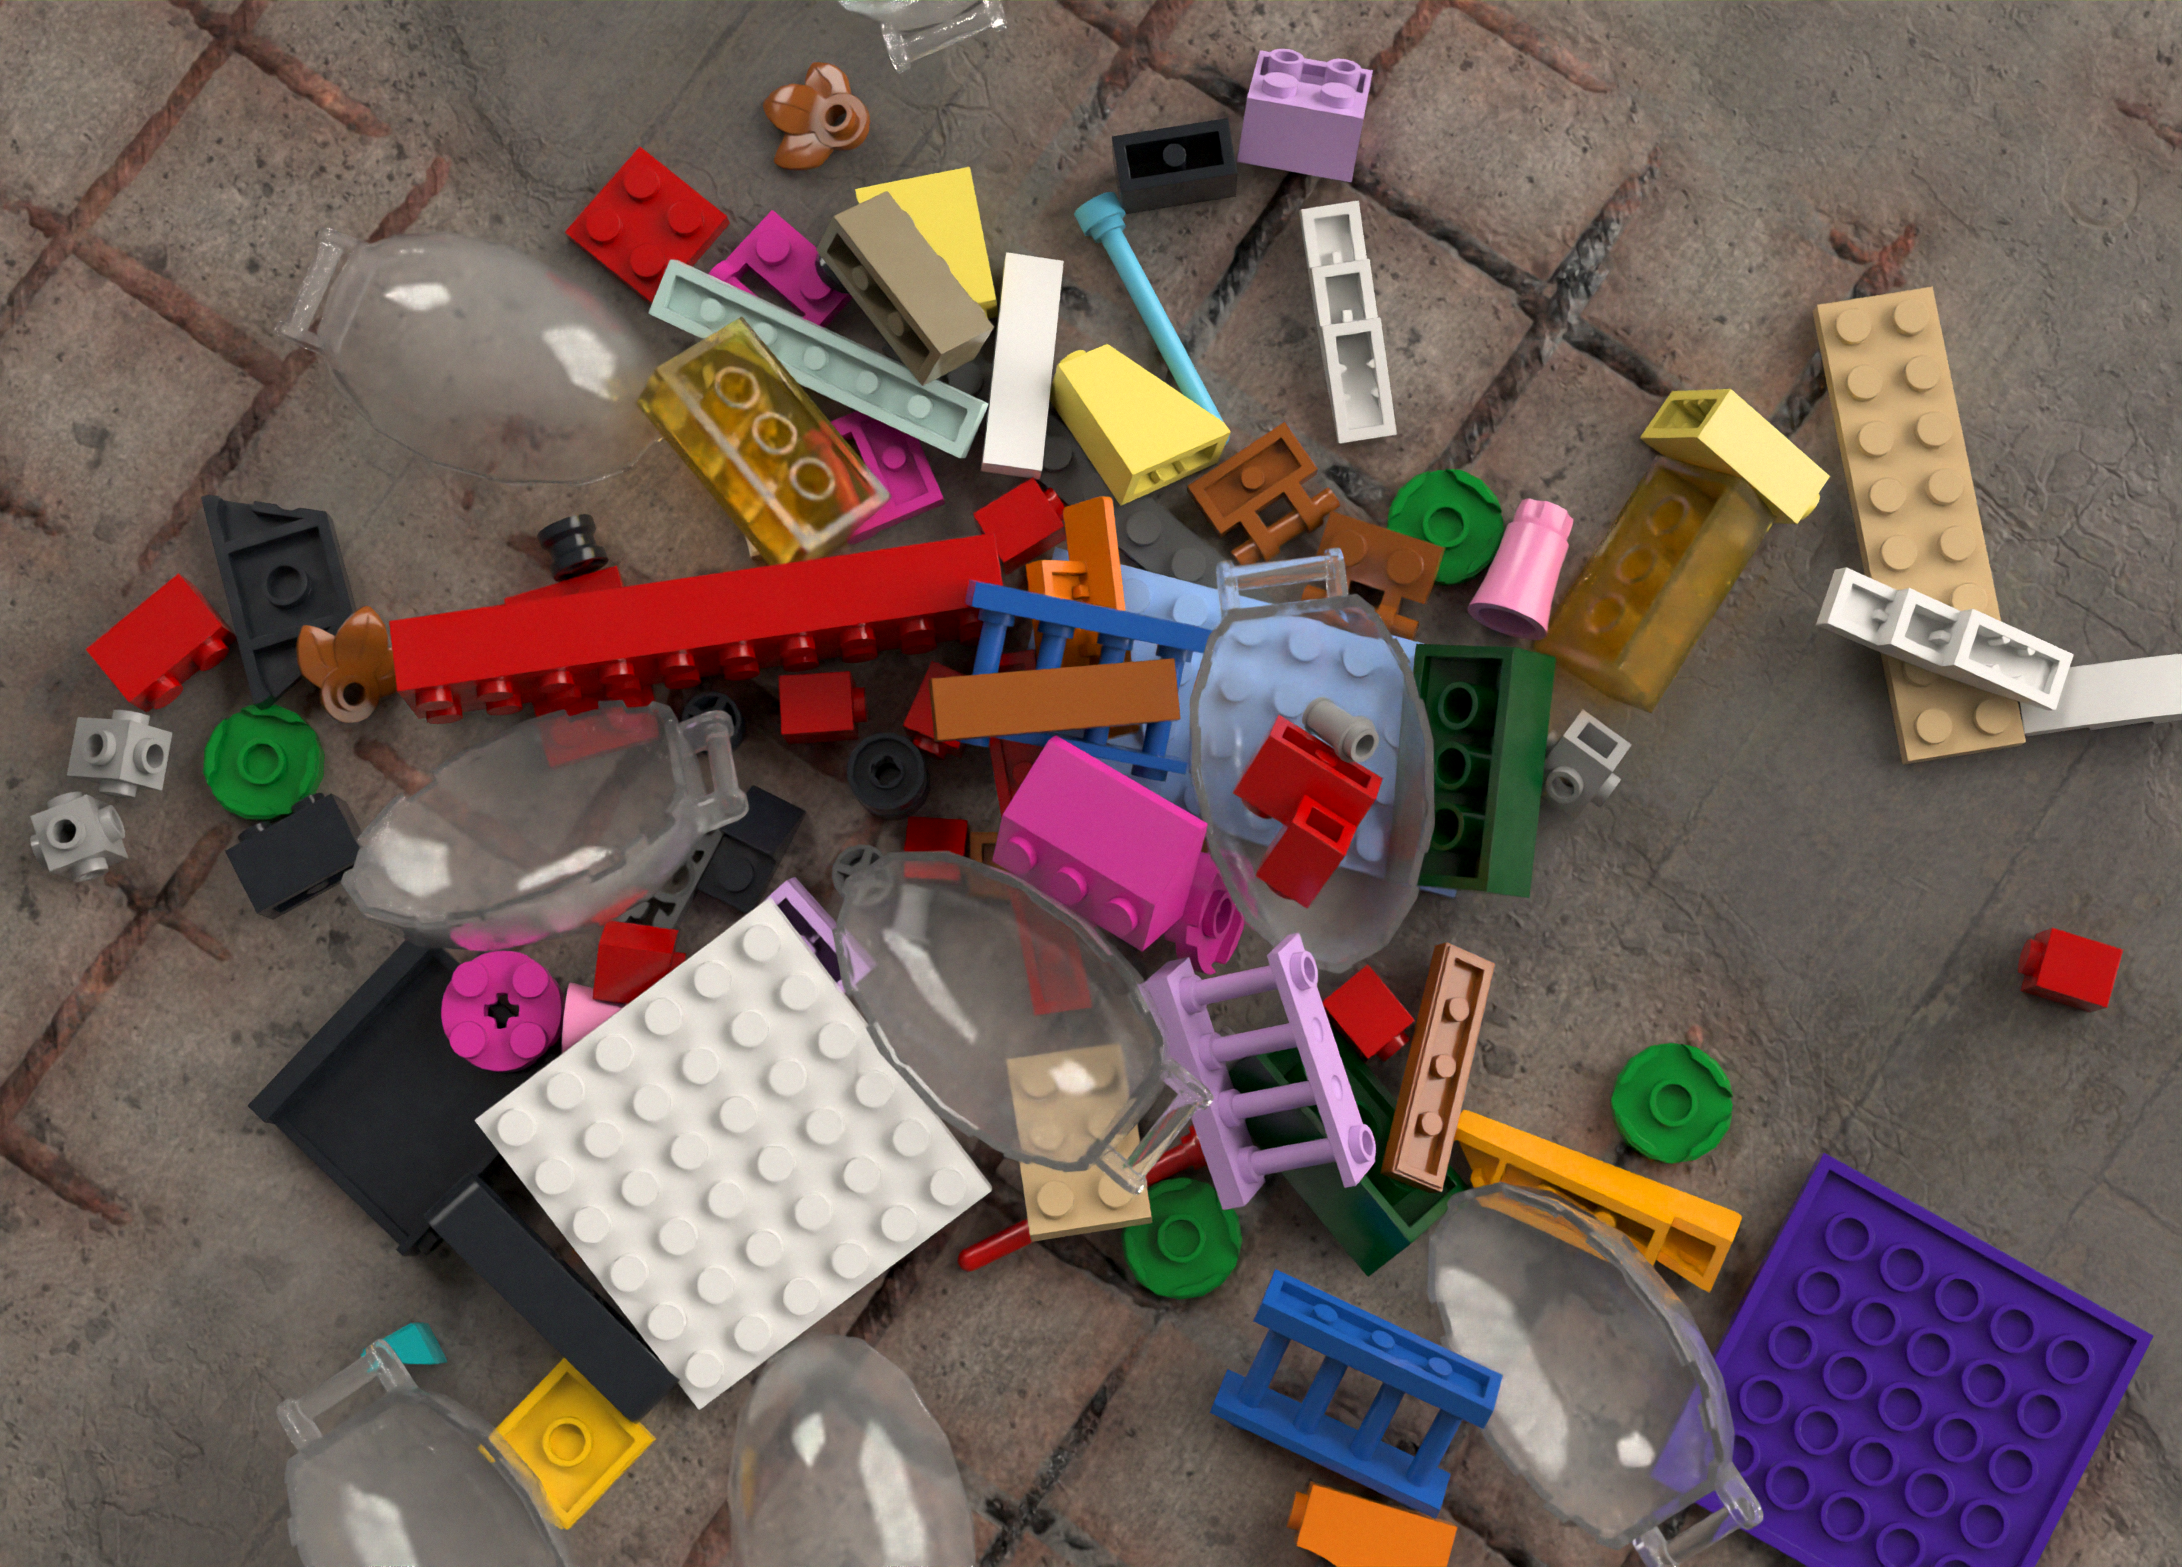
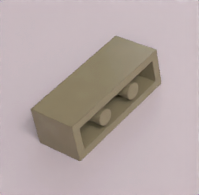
M883 192L833 216L816 251L921 386L974 360L994 326L987 319L982 307L972 300L951 273L946 261L936 254L921 235L910 215L900 208L889 192Z

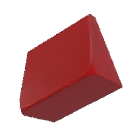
M909 816L903 856V874L910 877L964 880L968 820Z

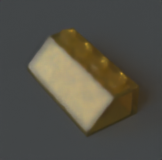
M742 316L657 367L635 403L769 565L827 557L892 497Z
M1657 454L1550 619L1547 636L1543 639H1538L1533 648L1538 653L1556 657V665L1605 696L1652 713L1776 520V515L1743 478Z

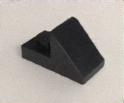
M752 785L722 822L719 831L724 837L703 874L697 889L744 914H748L759 905L807 812Z

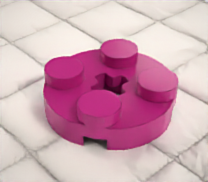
M1216 851L1209 854L1200 852L1183 917L1164 933L1167 941L1176 943L1177 958L1189 957L1194 971L1208 975L1216 973L1211 965L1214 962L1225 965L1231 958L1240 940L1247 917L1248 903L1238 901L1239 883L1250 886L1247 865L1240 857Z
M514 951L488 952L479 955L472 961L464 962L454 971L452 980L447 986L442 1000V1025L450 1041V1046L459 1056L464 1057L475 1066L488 1071L501 1073L516 1072L536 1063L537 1059L543 1056L549 1047H553L563 1030L565 999L562 989L549 971L531 957ZM508 995L509 1003L519 1006L518 1017L508 1018L507 1028L500 1029L497 1028L496 1019L488 1016V1010L490 1005L497 1004L499 996Z

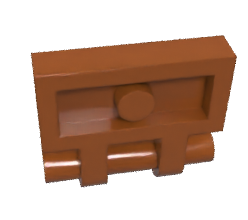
M1285 422L1187 486L1188 494L1220 539L1239 526L1247 536L1248 540L1230 552L1233 560L1242 571L1260 559L1266 563L1281 553L1280 546L1304 530L1308 534L1312 533L1324 525L1323 518L1340 507L1337 497L1330 488L1327 487L1312 498H1309L1302 488V484L1317 475L1318 468ZM1283 497L1290 506L1291 512L1266 528L1257 514Z
M1331 511L1312 567L1334 574L1333 581L1328 591L1307 584L1301 597L1300 607L1318 612L1324 618L1336 621L1342 620L1366 629L1382 632L1386 635L1389 634L1414 641L1419 621L1399 615L1403 600L1407 598L1422 604L1428 603L1446 548ZM1354 581L1385 591L1379 607L1349 598Z

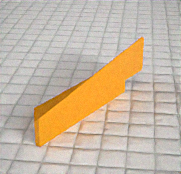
M1463 1110L1460 1113L1454 1141H1459L1472 1169L1470 1180L1479 1199L1644 1275L1649 1276L1655 1260H1657L1700 1289L1710 1293L1742 1220V1216L1738 1212L1469 1110Z

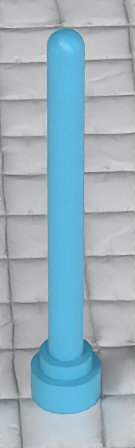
M1106 192L1090 199L1074 213L1084 235L1092 236L1095 243H1102L1182 394L1223 421L1122 232L1126 228L1123 221L1126 213L1122 209L1115 192Z

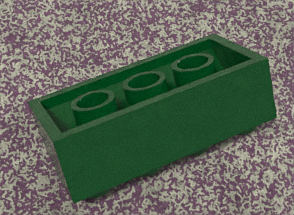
M1416 644L1389 877L1390 883L1530 898L1556 657L1517 647Z
M1329 1021L1362 1122L1373 1133L1376 1145V1162L1356 1186L1347 1188L1344 1187L1336 1162L1293 1169L1281 1173L1342 1245L1346 1253L1369 1277L1412 1244L1461 1199L1470 1188L1449 1163L1442 1192L1427 1193L1380 1174L1397 1101ZM1298 1047L1246 1057L1228 1072L1234 1089L1238 1090L1240 1094L1309 1081ZM1317 1104L1245 1119L1250 1136L1262 1150L1328 1138Z

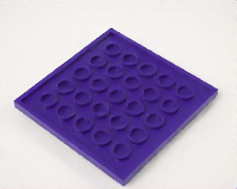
M1820 1153L1648 1477L1806 1567H2035L2138 1368L2153 1335L1828 1154Z

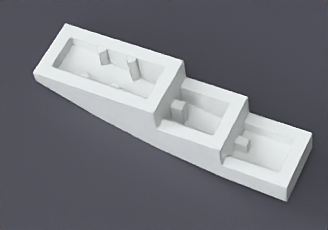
M1359 200L1301 209L1299 214L1337 441L1338 443H1346L1396 435L1381 318L1377 315L1370 259H1367Z
M1847 567L1834 571L1816 623L1819 627L1925 670L2048 711L2056 710L2074 655L1975 609L1959 611L1911 588L1896 590Z
M2182 654L2069 667L2056 710L2048 711L2020 702L2024 734L2026 736L2088 727L2090 730L2150 721L2158 724L2182 720Z

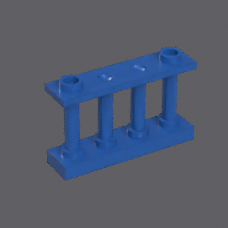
M969 579L965 604L980 608L977 619L983 621L972 675L998 673L1007 626L1014 627L1016 616L1039 620L1037 632H1041L1043 635L1035 670L1061 668L1067 638L1073 639L1075 628L1099 632L1096 643L1102 645L1098 665L1123 663L1126 650L1132 651L1134 640L1157 644L1156 656H1160L1161 659H1175L1178 692L1185 662L1191 663L1193 652L1210 655L1215 635L1214 630L1201 626ZM1172 722L1147 724L1142 750L1107 743L1110 727L1085 729L1083 738L1054 732L995 737L1045 747L1048 740L1057 735L1093 757L1132 764L1131 775L1166 782L1168 771L1185 775L1188 764L1179 757L1166 755ZM990 738L955 741L989 747Z
M1275 1269L1253 1322L1269 1330L1246 1377L1227 1369L1209 1413L1228 1421L1238 1429L1248 1430L1386 1495L1408 1509L1420 1511L1436 1519L1441 1510L1451 1474L1438 1468V1465L1462 1420L1482 1429L1485 1428L1494 1411L1503 1375ZM1291 1340L1326 1355L1302 1403L1268 1388ZM1349 1366L1382 1381L1358 1430L1325 1415ZM1405 1393L1439 1408L1415 1457L1381 1441Z

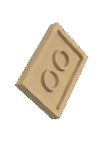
M1125 1043L1006 1061L1031 1241L1152 1223Z

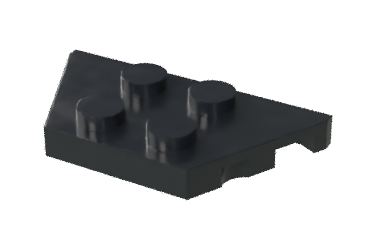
M205 495L201 497L253 703L260 710L268 709L303 678L297 663L296 649L301 627L303 625L317 627L336 636L339 628L357 610L334 522L326 511L306 508L286 510L272 503L254 501L252 505L225 501L217 495Z

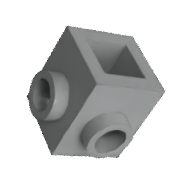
M113 710L112 719L78 717L67 776L100 784L99 793L115 797L134 799L137 789L162 791L172 732L149 726L150 716L133 711Z
M1582 710L1563 736L1553 729L1547 737L1541 790L1542 798L1549 805L1563 810L1575 820L1590 801L1600 808L1621 780L1612 772L1629 750L1631 744L1585 710Z
M78 791L66 793L47 802V810L30 816L36 834L30 837L33 853L41 867L44 869L48 868L49 872L71 879L74 882H84L106 874L109 871V866L129 859L122 841L125 838V830L119 814L112 805L92 796L83 795L82 792ZM76 830L75 837L71 840L69 832Z

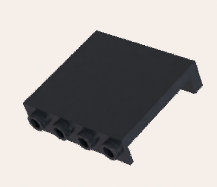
M418 928L412 932L248 1104V1107L263 1122L275 1124L400 1245L396 1250L402 1256H417L421 1251L425 1255H429L445 1241L427 1222L424 1214L467 1171L475 1173L493 1189L495 1184L489 1178L506 1160L475 1122V1119L558 1057L549 1047L547 1052L530 1067L516 1072L501 1073L477 1067L455 1053L443 1029L441 1007L445 990L452 980L454 971L461 963L431 934ZM499 999L497 1004L490 1005L488 1010V1016L496 1019L497 1028L500 1029L507 1028L508 1018L517 1017Z

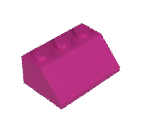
M1055 735L1048 740L1002 815L993 862L1143 952L1183 917L1208 823Z

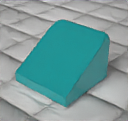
M424 1322L410 1323L363 1349V1353L360 1354L365 1363H447V1358L430 1325Z

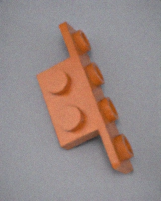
M1099 496L1065 507L1063 514L1069 561L1039 560L1026 564L1029 592L1126 611L1112 498ZM1032 619L1036 657L1038 659L1043 633L1037 632L1039 620ZM1075 628L1073 639L1067 638L1061 668L1098 665L1102 645L1096 643L1099 632ZM1126 650L1124 662H1132L1130 650ZM1140 726L1110 727L1107 740L1137 734Z

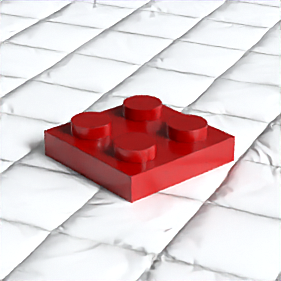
M639 146L568 227L565 234L571 242L651 306L670 259L678 260L693 267L728 227L730 222L723 212Z

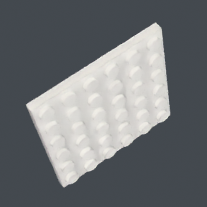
M771 897L767 898L475 1119V1122L668 1371L680 1379L679 1385L699 1410L992 1191V1186Z

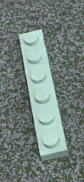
M670 259L648 313L958 458H966L989 405L936 379L921 386L906 365L678 260Z

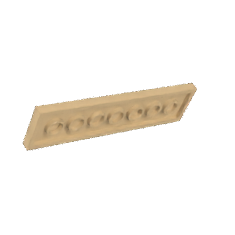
M1933 286L1817 305L1813 310V317L1865 576L1896 590L1911 588L1959 611L1975 609L2001 621ZM1881 653L1903 765L2017 747L2026 743L2018 701L1973 687Z

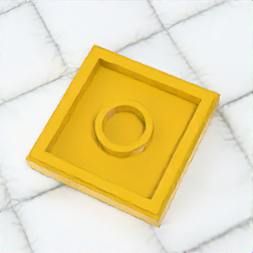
M564 1357L481 1444L566 1530H569L652 1445L656 1438L640 1422L635 1424L625 1417Z

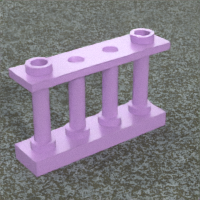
M1299 933L1287 935L1267 955L1270 964L1268 966L1201 980L1199 976L1195 975L1190 958L1186 957L1168 961L1145 981L1223 1210L1245 1206L1266 1182L1264 1176L1267 1174L1336 1162L1344 1187L1347 1188L1356 1186L1376 1162V1145L1373 1133L1362 1122L1317 988L1318 970L1316 962L1311 953L1305 951ZM1278 989L1289 1023L1224 1037L1214 1032L1206 1008L1207 1004ZM1298 1047L1309 1081L1243 1094L1234 1089L1226 1067V1061ZM1317 1104L1328 1138L1259 1150L1257 1146L1253 1145L1245 1123L1246 1118Z

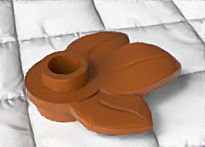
M813 62L807 71L805 85L789 84L780 86L763 102V109L767 118L780 131L785 133L775 154L774 163L786 170L798 171L817 168L828 159L834 150H852L861 145L869 133L870 115L866 105L857 96L851 94L849 78L837 66L829 63ZM846 113L844 122L839 126H833L836 119Z
M362 606L356 610L339 628L336 636L317 627L308 625L301 627L296 647L297 663L300 672L305 679L320 688L319 696L322 707L333 719L345 723L363 721L375 711L380 698L397 692L392 647H388L386 627L379 615L371 607ZM354 682L360 689V697L356 703L349 705L343 698V690L348 684Z

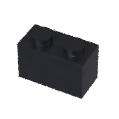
M1228 118L1112 136L1113 165L1119 201L1126 214L1236 197L1238 173Z
M315 793L301 799L291 807L292 815L273 825L270 821H265L251 826L239 834L238 839L240 843L225 850L257 914L274 920L378 863L348 804L332 793L324 796L323 793Z

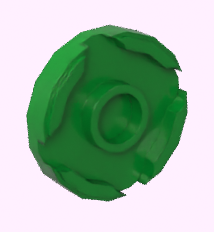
M1446 469L1445 471L1436 470L1418 474L1401 487L1389 508L1386 529L1446 548L1434 585L1452 587L1474 580L1491 565L1503 538L1504 526L1501 515L1502 510L1497 496L1481 479L1463 470Z
M252 704L239 709L240 712L233 714L229 719L225 718L214 728L204 749L203 773L207 785L211 787L213 795L217 798L216 800L226 810L253 822H276L292 815L291 807L295 803L317 792L324 776L325 754L318 734L300 715L276 704L264 710H260Z
M1665 1043L1649 1046L1627 1060L1615 1077L1610 1105L1614 1125L1629 1147L1646 1159L1674 1164L1696 1160L1717 1147L1730 1128L1733 1106L1731 1097L1733 1095L1730 1081L1716 1060L1697 1047Z
M1181 1177L1162 1180L1148 1188L1152 1223L1124 1227L1121 1233L1124 1259L1135 1278L1154 1293L1179 1300L1204 1296L1223 1284L1237 1264L1242 1244L1239 1217L1234 1209L1223 1210L1215 1188L1205 1182Z

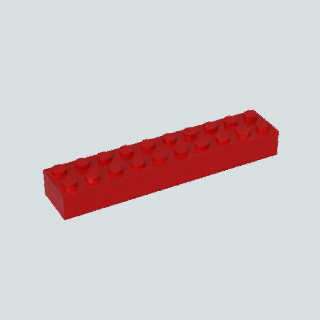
M995 533L389 621L397 692L418 719L426 718L427 723L447 724L463 719V712L486 709V713L489 715H508L521 711L523 709L522 704L546 700V705L569 706L581 702L582 695L605 692L606 696L610 698H624L641 693V686L665 683V687L668 689H685L699 685L701 677L724 674L726 680H746L760 675V669L783 665L785 671L800 672L818 667L819 660L842 657L845 663H861L877 658V651L901 648L903 654H922L935 650L937 648L936 643L959 639L961 645L976 646L979 644L983 621L977 619L980 608L965 604L969 579L1003 586Z

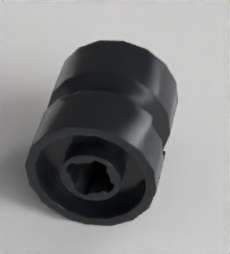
M894 732L876 733L864 738L853 749L847 763V779L859 803L872 816L885 821L902 820L914 815L925 804L930 792V774L919 749L908 738Z

